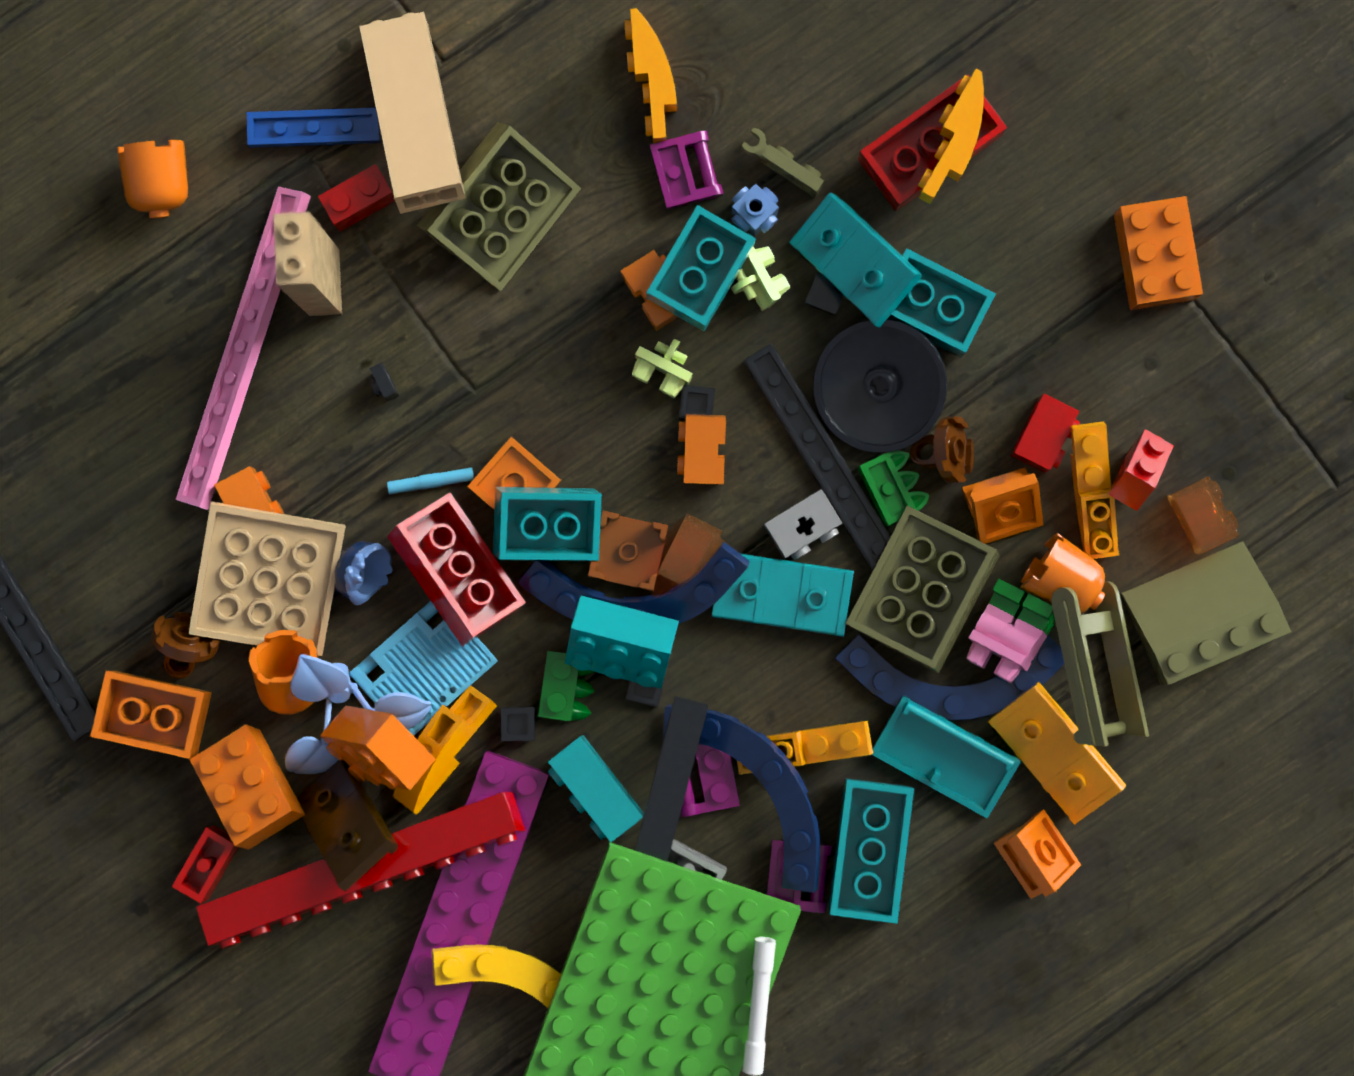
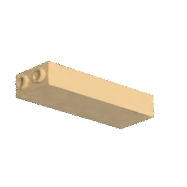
M424 12L407 13L398 18L385 21L376 20L367 25L359 26L393 194L400 214L466 199L431 35Z
M309 212L274 214L277 286L309 316L342 314L339 248Z

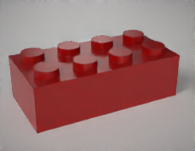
M962 79L860 151L857 160L895 212L921 194L923 189L918 184L927 168L934 171L939 159L934 156L944 139L949 142L951 141L940 134L944 124L940 123L939 120L948 104L955 106L960 95L955 93ZM985 96L981 126L971 158L1002 137L1007 129V126Z
M448 493L396 525L387 536L462 647L514 614L526 603L451 493Z

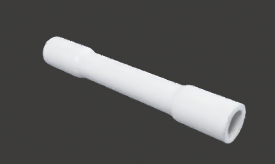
M757 937L755 939L754 976L748 1038L745 1042L743 1072L749 1075L763 1074L766 1046L764 1039L770 977L773 971L776 944L775 939L768 937Z

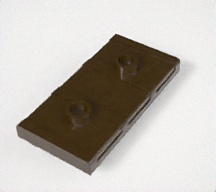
M338 760L297 797V800L305 813L302 819L307 826V830L313 837L321 852V856L330 868L338 887L347 891L388 852L393 854L398 849V844L362 783L348 772L350 766L344 760Z

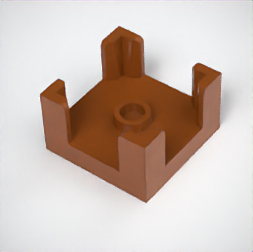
M603 510L600 521L599 561L591 560L588 576L654 592L668 525L636 520Z

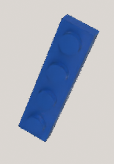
M376 108L247 112V145L250 148L381 143V132Z

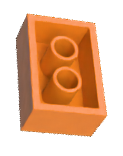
M1187 196L1121 206L1114 213L1130 310L1192 301L1203 294Z
M106 671L90 737L188 759L193 758L199 751L212 692L119 671Z
M345 706L320 735L328 744L326 746L328 752L339 760L343 759L350 766L348 772L360 782L370 781L377 786L384 784L391 789L397 787L411 790L436 760L391 713Z
M245 724L190 759L236 847L250 850L305 815L260 729Z

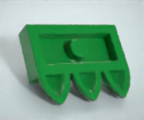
M905 451L887 452L857 467L885 527L898 522L907 506L919 511L929 499V494L925 492L913 491L908 493L918 481L919 473L913 471L898 472L909 458L910 454Z
M547 651L538 717L579 721L591 715V711L584 704L575 701V699L587 697L594 692L593 687L588 682L578 678V676L589 675L594 671L578 670L571 665L565 664L566 653Z

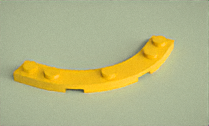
M482 944L431 949L433 983L435 986L474 981L497 982L521 989L535 997L548 1008L561 973L532 955L508 949L507 947Z

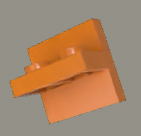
M1026 468L962 487L963 496L974 518L976 536L978 541L984 544L1044 526L1039 482L1034 473L1028 474Z
M1044 809L1034 814L1024 825L1003 835L994 842V845L1030 899L1040 894L1047 897L1056 892L1081 866Z

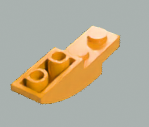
M635 8L630 9L631 19L624 20L626 40L633 41V52H627L628 72H635L636 82L649 81V83L642 84L644 104L650 103L651 116H645L646 136H653L654 144L666 140L664 112L677 111V99L673 76L665 51L648 21Z
M975 69L971 78L964 75L955 93L960 95L955 106L948 104L939 120L940 123L944 124L940 134L951 141L949 142L945 139L942 141L934 156L939 159L934 171L927 168L918 184L923 189L919 198L929 204L933 201L946 176L959 182L976 145L984 104L982 71Z
M1103 421L1070 426L1073 454H1070L1083 552L1093 559L1119 556L1115 498L1108 495L1111 489L1106 424Z
M471 685L450 709L442 704L418 738V741L436 760L411 790L396 787L393 797L417 815L460 764L454 757L497 705Z
M868 720L766 736L787 756L794 767L873 754ZM737 760L739 775L752 773Z

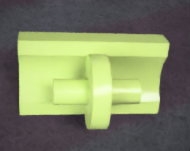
M768 246L758 249L753 247L736 276L738 283L731 287L734 294L744 291L748 301L755 298L761 311L770 308L781 298V295L790 289V285L784 275L779 274L770 278L765 269L775 262L774 255Z
M674 339L670 346L660 341L656 344L654 350L665 355L664 358L639 346L635 354L637 361L634 365L632 377L648 384L656 369L666 374L659 390L675 398L682 390L684 384L689 385L693 378V373L671 362L673 359L683 365L688 357L677 351L680 341Z

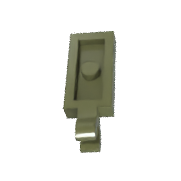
M753 128L751 134L758 138L759 144L752 147L744 142L742 150L748 155L759 158L761 163L816 198L824 184V180L820 178L821 173L808 164L801 166L792 160L794 158L793 154L781 146L774 148L771 145H767L765 134L760 129Z

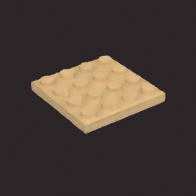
M211 502L189 634L258 646L265 641L264 636L268 633L278 630L297 631L298 636L307 640L311 639L317 650V655L322 656L335 588V568L340 559L345 525Z

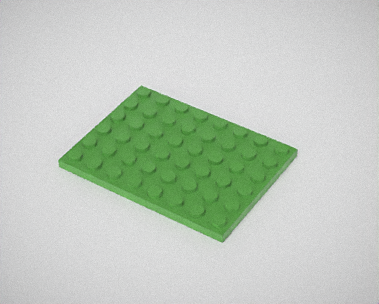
M609 842L523 1076H739L744 1061L745 1042L748 1038L754 976L755 939L757 937H768L776 940L773 971L770 977V994L801 912L800 906Z

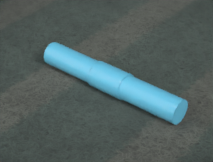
M472 467L442 473L438 472L387 482L389 495L420 489L424 490L473 481L474 473Z

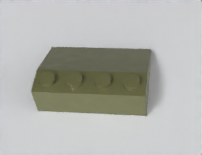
M497 122L460 169L466 199L430 207L416 226L497 290L502 291L577 195L581 187L510 125Z
M907 506L856 602L846 625L939 673L1000 555L997 549Z
M1243 541L1120 593L1160 685H1170L1291 633L1278 600Z

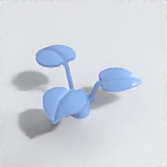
M300 654L297 667L291 679V691L296 698L308 702L326 699L323 731L331 722L332 702L343 703L349 699L351 693H354L364 709L391 713L407 730L420 723L431 708V701H424L412 694L396 692L378 699L374 705L375 709H373L359 691L358 684L351 683L350 675L348 674L349 669L345 664H331ZM307 736L297 740L288 749L285 756V767L289 772L296 774H318L326 772L339 759L328 752L326 749L328 744L323 738L318 740L317 738Z

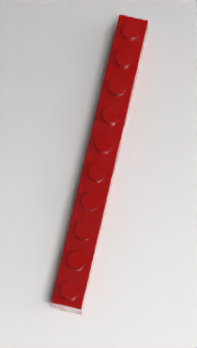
M501 792L392 833L398 844V849L393 854L388 852L347 891L338 887L326 861L322 859L202 904L196 908L207 944H220L221 948L225 949L240 944V937L251 933L252 938L270 933V926L281 922L282 927L297 923L302 920L300 915L312 911V915L327 912L332 909L331 903L341 899L343 904L363 898L361 892L373 888L374 893L391 888L393 887L392 881L404 877L405 881L421 877L424 875L423 869L434 865L435 869L438 870L455 864L454 857L466 854L467 858L483 854L486 852L485 846L497 842L498 847L510 844L518 840L516 834L526 830L513 792Z

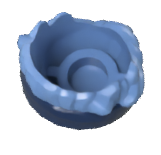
M364 541L356 542L354 545L342 550L335 568L337 592L355 605H361L368 601L383 585L388 584L386 575L393 571L391 566L392 556L389 550L379 543Z

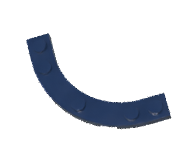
M723 541L694 575L676 587L671 588L669 592L654 597L653 595L639 597L624 596L623 599L604 596L605 593L590 589L574 581L547 560H534L521 576L518 584L540 601L574 620L580 596H585L678 620V624L694 618L715 604L748 568L750 561Z
M859 634L835 657L858 682L886 703L896 707L902 695L910 698L911 701L947 720L973 719L997 713L1037 682H1040L1041 685L1046 683L1064 665L1061 647L1049 635L1031 661L1027 672L1021 669L1012 683L995 676L984 682L967 686L949 687L928 684L913 679L891 666Z
M671 704L665 706L663 739L672 708ZM707 710L699 744L718 749L741 762L762 783L775 805L784 840L782 888L814 893L818 890L820 835L817 817L813 814L812 806L806 794L808 790L801 776L787 756L764 734L755 732L748 726L740 723L737 718L717 711Z

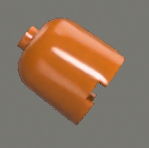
M169 140V145L155 147V141L124 144V147H117L124 196L132 209L138 212H149L150 219L170 217L169 210L177 209L185 203L188 197V180L184 141Z
M1059 533L1054 534L1044 544L1048 551L1042 559L1039 560L1034 557L1021 579L1023 584L1020 588L1028 594L1052 605L1051 598L1054 591L1058 588L1069 587L1075 591L1078 597L1081 614L1088 610L1089 607L1095 610L1105 596V593L1101 591L1105 583L1103 568L1093 558Z
M278 630L268 633L264 636L265 641L260 643L256 649L253 647L250 650L249 665L262 704L270 711L282 715H293L303 712L314 702L296 698L291 691V679L296 670L300 654L318 658L315 645L311 639L307 640L298 636L297 631Z

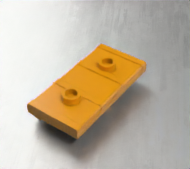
M1037 682L988 720L991 727L998 732L1014 751L1017 758L1030 770L1044 790L1051 795L1074 825L1119 794L1126 787V784L1094 746L1079 744L1075 741L1074 734L1078 727L1040 682Z

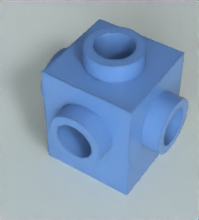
M755 184L749 190L745 186L732 199L735 203L731 214L734 216L732 221L740 230L745 233L748 231L753 237L760 231L766 233L778 221L776 218L779 210L776 204L778 199L767 187L761 189ZM752 202H756L762 209L759 212H753L750 210L749 205Z

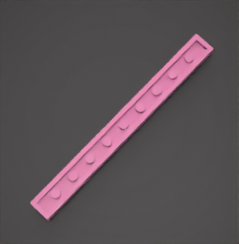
M278 187L178 490L176 497L178 501L209 509L215 491L214 484L218 482L281 289L276 284L274 214L306 212L311 196L304 192Z

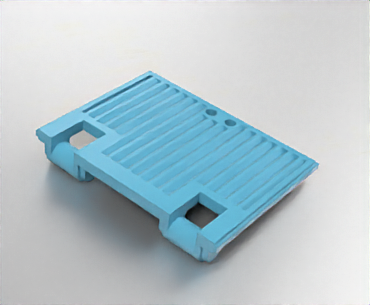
M431 601L348 673L374 703L381 697L396 692L412 694L424 701H431V708L425 718L408 730L413 736L429 723L442 704L447 707L498 662L478 637L462 647L444 620L432 629L426 622L438 611ZM379 665L385 673L372 682L366 675Z

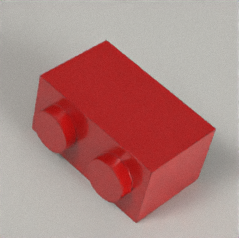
M376 164L318 196L339 232L395 201L394 194Z
M1043 393L1039 396L1010 456L1044 473L1050 471L1052 467L1057 469L1066 453L1061 448L1066 438L1071 439L1070 426L1080 425V421L1076 420L1079 410Z
M1144 429L1126 453L1108 495L1138 511L1156 488L1174 445Z
M215 825L206 827L172 887L199 903L209 900L239 847L234 846L227 832Z

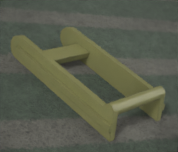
M1105 581L1101 591L1105 593V596L1096 608V613L1081 615L1078 597L1075 591L1069 587L1056 589L1051 598L1078 727L1074 734V739L1079 744L1091 746H1109L1107 738L1120 734L1149 736L1117 586L1110 581ZM1101 633L1119 717V721L1104 724L1086 640V635Z

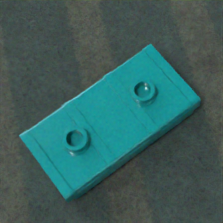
M829 193L790 241V244L879 328L922 277L921 273L849 205L833 193Z
M741 554L750 561L748 568L731 588L713 604L712 617L844 637L854 571Z
M902 695L872 748L873 754H871L987 819L1021 762L1015 756L1007 754L977 735L969 733L946 718L911 701L910 698Z

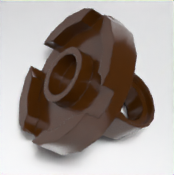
M958 416L943 417L938 422L934 435H926L911 445L910 455L912 460L924 468H937L940 476L947 483L965 482L967 480L964 477L965 474L972 473L974 465L973 438L966 439L964 431L965 428H969L967 422ZM932 444L934 448L933 455L928 460H922L920 455L922 448L925 445Z
M174 612L173 618L164 619V615L160 616L154 623L152 631V643L158 651L165 655L164 668L166 672L176 678L189 676L196 662H204L213 658L220 644V639L189 634L192 613ZM171 658L177 661L189 662L187 666H177L172 662Z

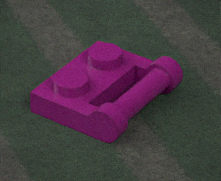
M699 131L650 145L667 210L703 200L715 199L724 195L722 185L717 182L709 154L707 131ZM687 147H694L705 185L704 188L696 190L685 151Z
M698 745L695 756L697 757L705 802L695 803L691 779L689 778L680 813L681 817L740 806L730 755L709 746Z
M772 839L767 895L799 905L801 911L825 913L826 902H823L827 857L831 856L832 846L820 844L818 890L810 893V900H800L801 891L782 888L784 840Z

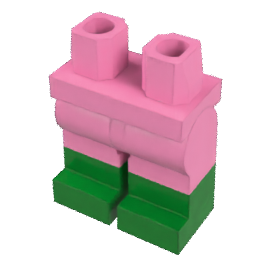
M998 579L993 588L994 594L979 618L975 630L973 629L969 636L973 643L966 659L984 669L991 655H996L1001 660L994 674L1012 683L1021 669L1026 672L1029 669L1031 661L1054 626L1055 617L1052 605L1031 594L1027 595L1025 591Z

